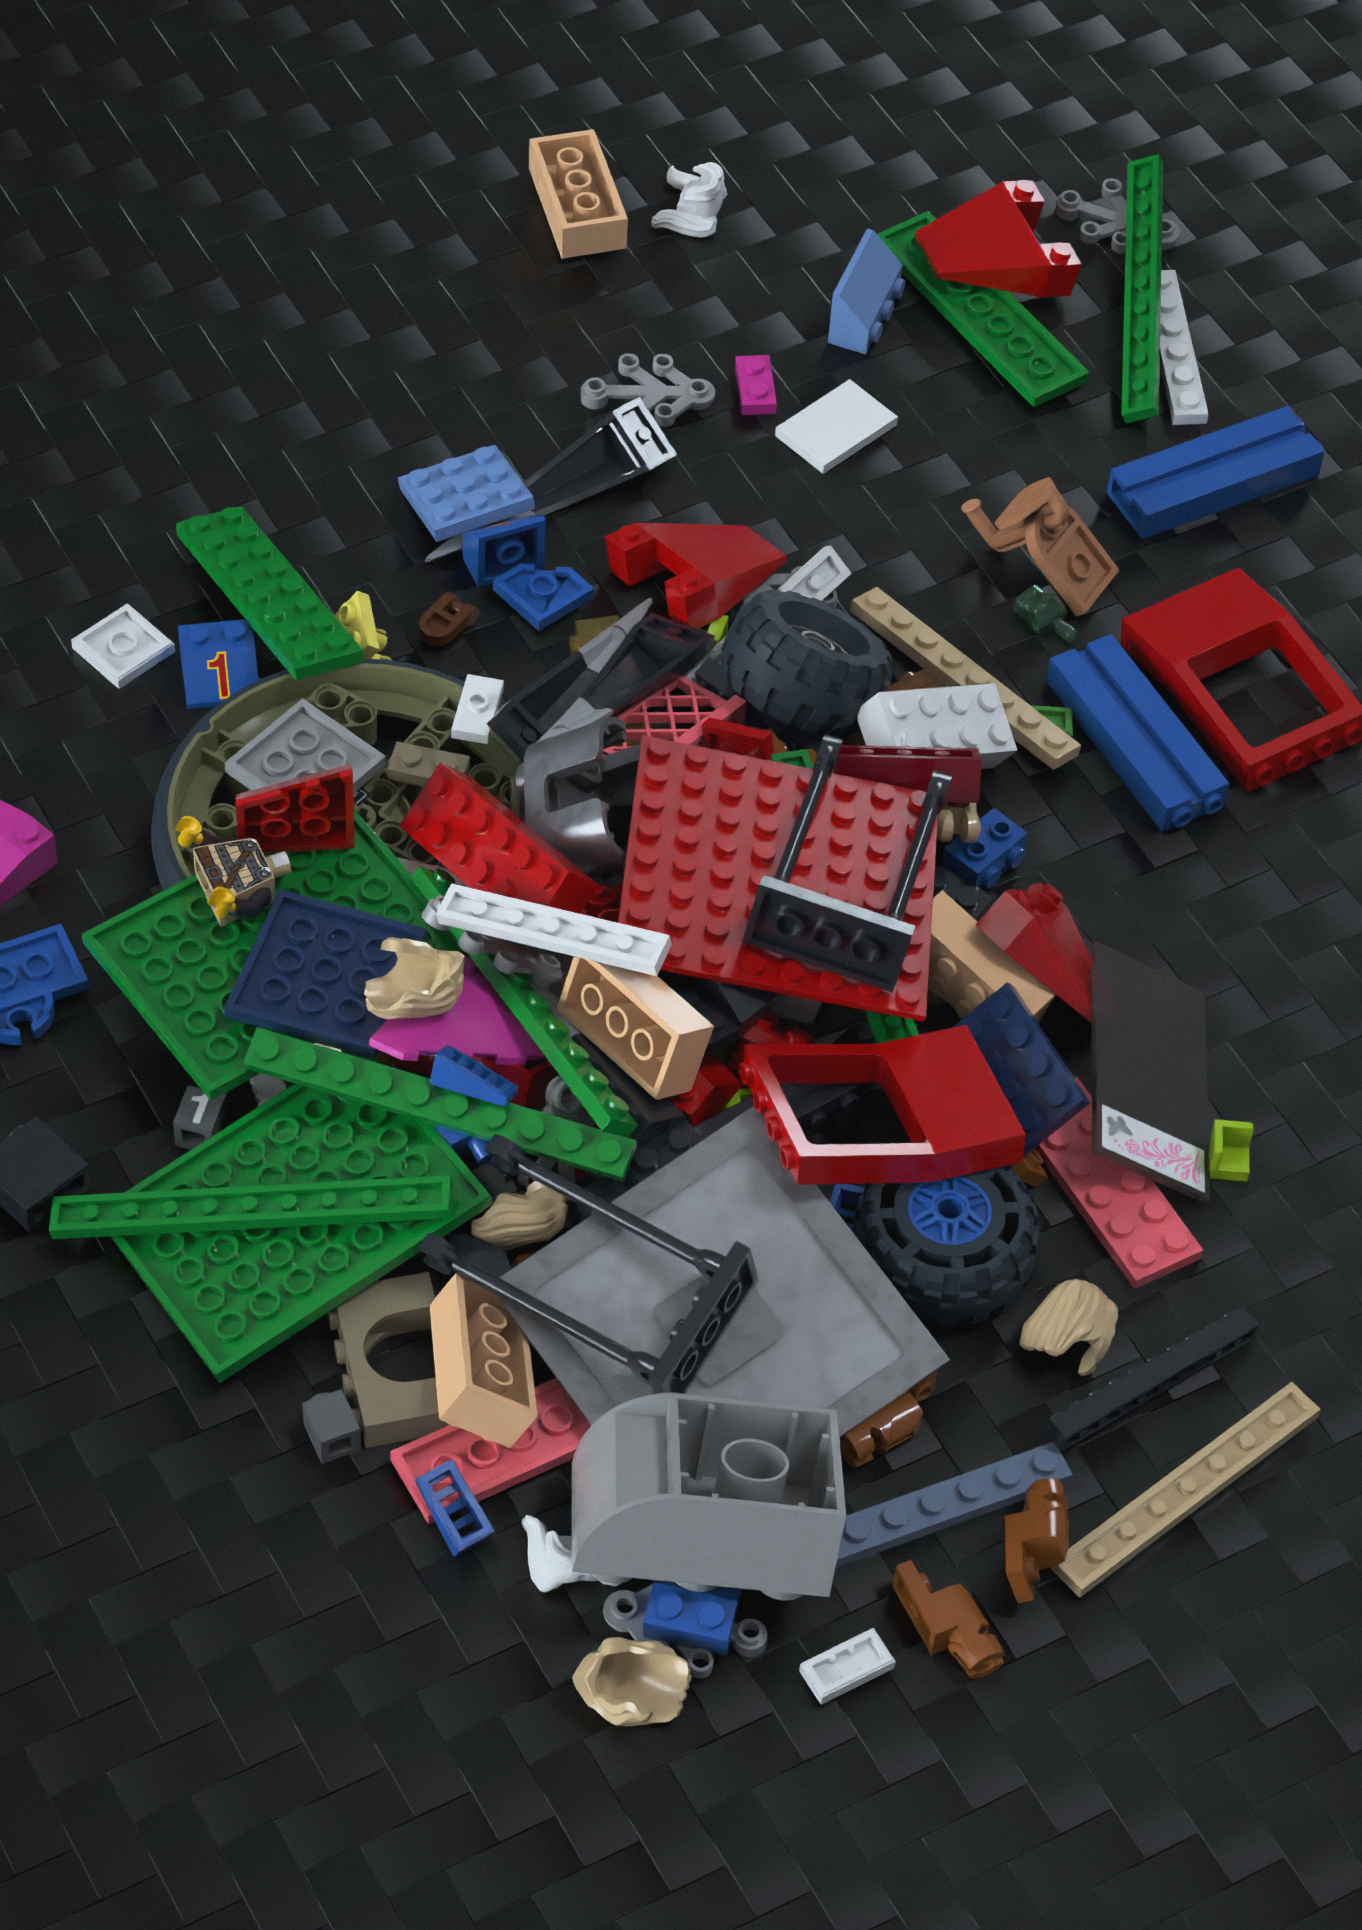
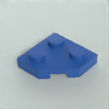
M520 563L493 580V590L538 631H541L594 598V588L571 567L556 566V571L536 570L534 564Z

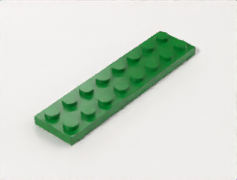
M929 211L877 234L902 263V274L1033 407H1037L1088 382L1090 372L1009 291L937 278L914 237L917 230L936 220Z
M242 506L228 507L220 512L204 516H194L189 520L176 523V534L295 681L363 662V649Z

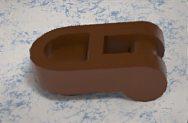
M448 591L420 618L419 636L428 645H446L466 626L470 627L476 622L480 610L470 603L463 604L459 601L458 596Z

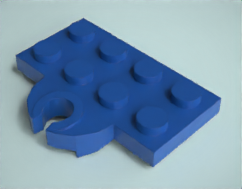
M62 924L0 943V1043L22 1045L20 1030L13 1026L20 1021L32 1023V1036L38 1039L52 1025L55 1015L53 1001L89 989L86 974Z

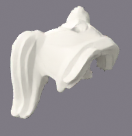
M713 162L699 164L693 168L694 172L701 175V177L678 171L674 166H671L667 172V183L676 189L682 190L677 210L666 209L659 211L652 217L651 226L653 228H668L687 236L699 238L714 234L717 224L716 216L722 206L723 199L728 195L724 184L722 168Z
M526 1515L522 1519L521 1524L528 1536V1564L531 1579L540 1591L548 1592L558 1589L563 1583L600 1581L590 1573L572 1572V1536H559L556 1531L548 1532L546 1526L531 1515ZM600 1581V1582L603 1583L604 1585L607 1584V1585H611V1586H618V1585H621V1584H622V1583H617V1584H614V1583H606V1582Z

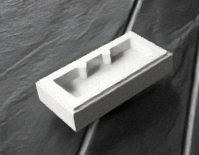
M467 674L452 725L451 738L488 744L492 729L486 723L497 713L504 689V680Z
M872 1628L801 1663L799 1672L822 1705L894 1669L896 1661L875 1629Z

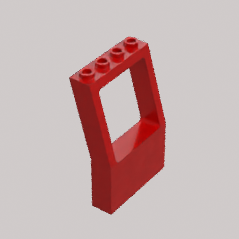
M1239 567L1122 618L1121 647L1174 696L1246 793L1268 785L1274 780L1296 772L1300 768L1324 759L1362 740V705L1293 616ZM1270 648H1276L1281 651L1329 714L1263 745L1252 747L1245 741L1200 680Z
M967 1025L879 1044H745L744 1061L739 1063L741 1081L744 1086L749 1085L752 1091L755 1110L758 1114L763 1113L769 1139L772 1142H777L780 1148L782 1165L785 1170L790 1169L797 1185L935 1182L1022 1162L1026 1133ZM779 1083L880 1084L886 1092L911 1143L812 1144L806 1139Z

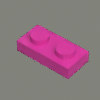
M735 356V372L742 415L776 414L777 401L770 356Z

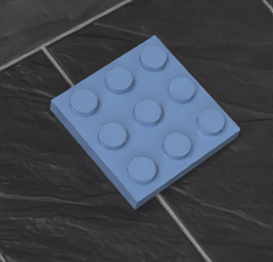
M496 445L481 447L475 452L457 458H449L442 463L424 469H416L410 472V474L398 477L400 490L436 542L535 509L532 494Z

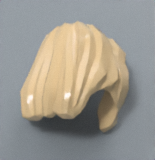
M390 937L382 942L381 950L395 952L398 959L396 965L385 976L369 979L365 982L364 995L366 996L365 1001L367 1002L368 1011L379 1018L404 1019L445 1014L454 1007L463 989L465 955L459 951L437 950L426 942L405 938Z
M537 1181L531 1183L526 1192L522 1190L515 1193L502 1192L498 1194L495 1202L482 1217L473 1219L471 1222V1234L504 1251L531 1243L548 1241L564 1226L568 1215V1198Z
M1067 1280L1058 1284L1023 1324L1019 1345L1028 1351L1034 1349L1038 1351L1045 1350L1049 1355L1057 1357L1067 1351L1074 1343L1087 1341L1091 1346L1081 1359L1078 1373L1081 1376L1088 1375L1095 1371L1096 1364L1104 1358L1110 1347L1112 1338L1115 1335L1118 1308L1098 1286L1085 1280Z
M611 1637L603 1640L597 1651L591 1652L583 1658L572 1679L586 1704L595 1709L604 1719L616 1726H638L668 1722L678 1717L683 1709L682 1701L686 1699V1690L690 1687L689 1682L692 1676L690 1675L691 1669L688 1667L689 1663L677 1656L672 1648L659 1641H634L621 1637Z

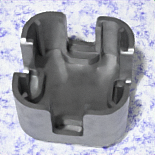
M608 717L531 744L525 752L524 762L516 770L517 788L522 799L525 801V823L599 885L598 887L605 886L610 888L623 882V874L613 876V872L624 869L627 847L618 846L613 840L615 836L613 832L610 833L606 811L609 810L608 804L617 806L632 805L640 744L608 755L603 754L604 749L626 741V723L616 717Z

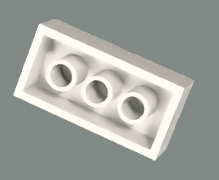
M995 683L878 692L860 707L857 716L867 746L979 748L982 759L981 769L994 768L1017 751Z

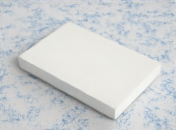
M849 379L777 426L775 436L824 474L895 427L898 416Z

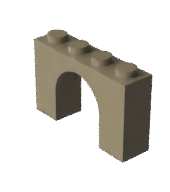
M429 1272L375 1281L327 1313L330 1330H338L339 1339L334 1340L338 1364L345 1363L348 1373L342 1374L346 1399H354L355 1408L351 1410L360 1427L365 1448L421 1438L449 1425L439 1420L436 1377L411 1382L393 1381L375 1372L366 1360L370 1350L387 1337L431 1328L430 1304L435 1299Z

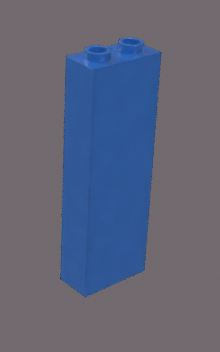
M1288 406L1114 467L1110 471L1107 494L1141 539H1145L1318 476L1325 451L1318 440H1315L1310 433L1306 434L1305 425L1301 418L1297 417Z
M1112 634L1087 643L1086 649L1077 652L1074 648L1050 658L1046 679L1047 684L1065 707L1072 708L1074 719L1162 832L1174 827L1185 826L1195 818L1205 814H1214L1224 807L1229 782Z

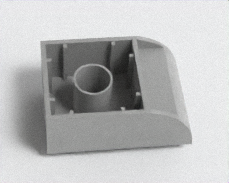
M668 1392L635 1398L618 1405L601 1416L582 1437L572 1461V1572L590 1573L600 1581L614 1584L624 1583L632 1578L676 1582L684 1589L695 1592L711 1591L718 1586L760 1590L765 1595L777 1600H794L802 1595L830 1596L846 1520L837 1410Z

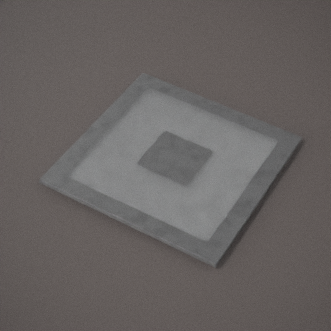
M754 1106L611 1202L699 1250H713L726 1257L735 1241L751 1249L759 1280L686 1394L837 1410L840 1439L950 1362L949 1357L818 1186L797 1185L790 1169H784L780 1159V1148L776 1141L772 1142L769 1139L765 1117L762 1113L758 1114ZM594 1213L499 1277L630 1350L644 1351L659 1359L671 1342L670 1335L675 1324L681 1318L686 1319L692 1310V1301L695 1293L701 1285H708L710 1282L694 1265L597 1213ZM495 1295L590 1426L605 1413L622 1403L635 1398L653 1395L651 1386L638 1378L629 1367Z

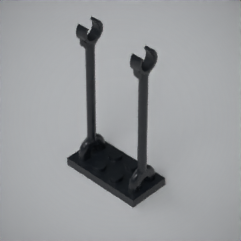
M825 734L812 770L813 775L774 878L766 875L762 876L742 942L893 993L915 929V925L903 922L902 920L937 814H940L952 776L936 770L933 771L921 807L923 810L888 914L885 916L789 883L827 778H831L837 761L836 758L843 739Z
M494 1134L484 1151L493 1155L489 1163L495 1168L512 1176H516L518 1173L528 1176L694 1265L710 1282L708 1285H701L695 1293L692 1301V1310L686 1319L681 1318L675 1324L670 1335L671 1342L659 1359L644 1351L630 1350L462 1258L461 1253L453 1245L435 1234L428 1233L418 1247L420 1252L427 1254L423 1262L443 1274L450 1275L452 1272L463 1276L629 1367L638 1378L651 1386L653 1394L668 1392L686 1394L759 1280L751 1249L735 1241L726 1257L713 1250H699L528 1159L525 1151L506 1137Z

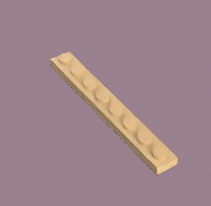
M875 587L851 601L850 612L946 687L995 683L1014 740L1054 770L1079 755L1081 744L881 589Z
M1293 1382L1289 1383L1070 1547L1065 1561L1051 1567V1569L1079 1598L1316 1420L1321 1409Z

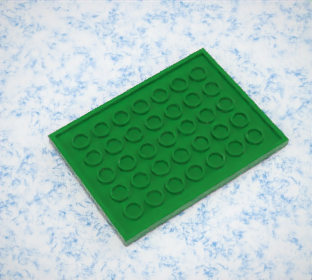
M355 809V848L286 852L291 865V873L274 878L275 897L279 889L425 928L427 929L426 943L432 948L443 951H459L465 957L471 958L467 952L459 947L458 940L450 930H438L425 922L422 918V913L428 901L411 880V873ZM266 853L264 856L267 857L276 853ZM195 874L82 933V941L209 1100L212 1101L261 1074L246 1069L243 1064L258 1026L225 1018L224 1007L273 902L255 920L239 918L220 927L211 906L207 903L208 899ZM276 1032V1033H279V1034H282V1035H286V1036H289V1037H292V1038H296V1039H299V1040H302V1041H306V1042H309V1043H312V1044H315V1043H316V1042L308 1041V1040L301 1039V1038H298V1037H294V1036H290V1035H287V1034H283V1033H280V1032Z
M345 1051V1052H344V1053L349 1054V1055H353V1056H356V1057H359V1058H363V1059H366V1060H369V1061H373V1062L382 1064V1063L377 1059V1057H376V1059H373V1058H370V1057H366V1056L359 1055V1054H355V1053L348 1052V1051ZM295 1083L124 1193L451 1175L454 1184L451 1218L110 1237L219 1383H221L420 1252L418 1247L428 1233L442 1238L491 1206L493 1201L491 1195L432 1124Z

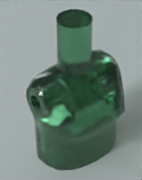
M1031 586L1014 603L1013 610L1035 632L1042 634L1053 630L1068 643L1072 642L1077 636L1078 632L1064 621L1067 616L1064 604L1056 595L1047 593L1040 586Z

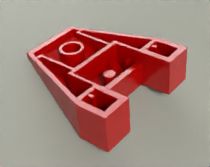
M1003 181L920 228L914 236L938 279L1037 297L1071 296L1082 265L1070 243L1039 244L1033 233L1045 201L1033 181Z
M632 523L605 536L610 572L629 587L666 569H669L676 575V577L665 581L669 618L696 629L722 617L787 561L784 553L743 525Z
M1041 883L1032 884L1027 891L1023 889L1017 891L1015 888L1006 890L975 925L1002 951L1095 1027L1098 1028L1113 1022L1118 1017V1014L1069 909L1061 902L1064 899L1062 894L1048 883L1045 886Z

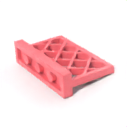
M680 675L640 698L617 715L616 718L624 721L626 724H643L644 729H626V741L641 740L642 735L705 748L701 724L711 717L744 725L747 701L737 695H734L729 700H725ZM677 687L689 695L670 696L669 692ZM691 706L692 712H673L672 707ZM698 706H711L715 710L713 712H699ZM649 707H666V712H647L646 709ZM649 723H669V729H650ZM675 723H694L695 725L690 729H676ZM625 741L620 746L604 749L603 754L608 755L632 746H627Z

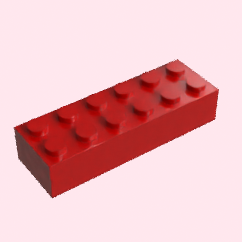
M441 762L399 825L469 888L581 914L599 886L474 779Z

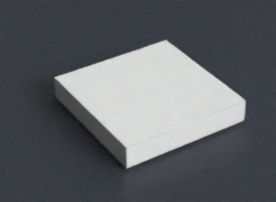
M128 603L71 639L72 648L118 689L175 653V644Z

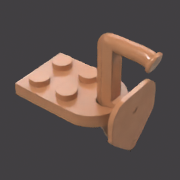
M1050 477L1032 483L1017 494L995 521V526L999 530L994 527L981 509V501L979 499L968 500L961 507L962 512L967 514L971 523L992 549L1006 552L1027 544L1032 559L1076 616L1085 614L1119 571L1118 567L1078 514L1068 506Z

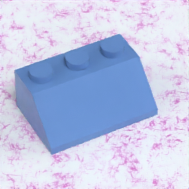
M867 228L833 293L828 343L863 354H867L872 342L877 343L883 329L882 322L883 320L889 321L894 308V299L901 298L905 287V280L901 279L902 263L874 230Z

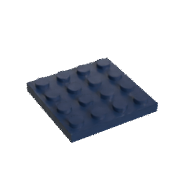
M279 889L224 1007L225 1018L376 1059L379 1050L369 1046V1041L388 1019L379 1018L368 1011L367 1002L365 1001L366 996L364 995L365 982L369 979L385 976L396 965L398 959L396 953L381 950V944L384 940L394 937L426 942L427 929Z
M1005 983L952 1027L967 1025L1026 1133L1023 1157L1090 1104V1101L1016 988L1010 983ZM1014 1164L1003 1166V1169L1007 1171Z

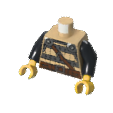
M191 816L182 817L175 827L177 832H181L178 837L179 844L182 847H189L193 843L195 847L193 848L195 874L208 899L207 903L211 906L220 927L239 918L255 920L275 899L274 878L291 873L290 861L285 851L265 857L257 840L253 838L240 840L214 835L202 830L198 820Z

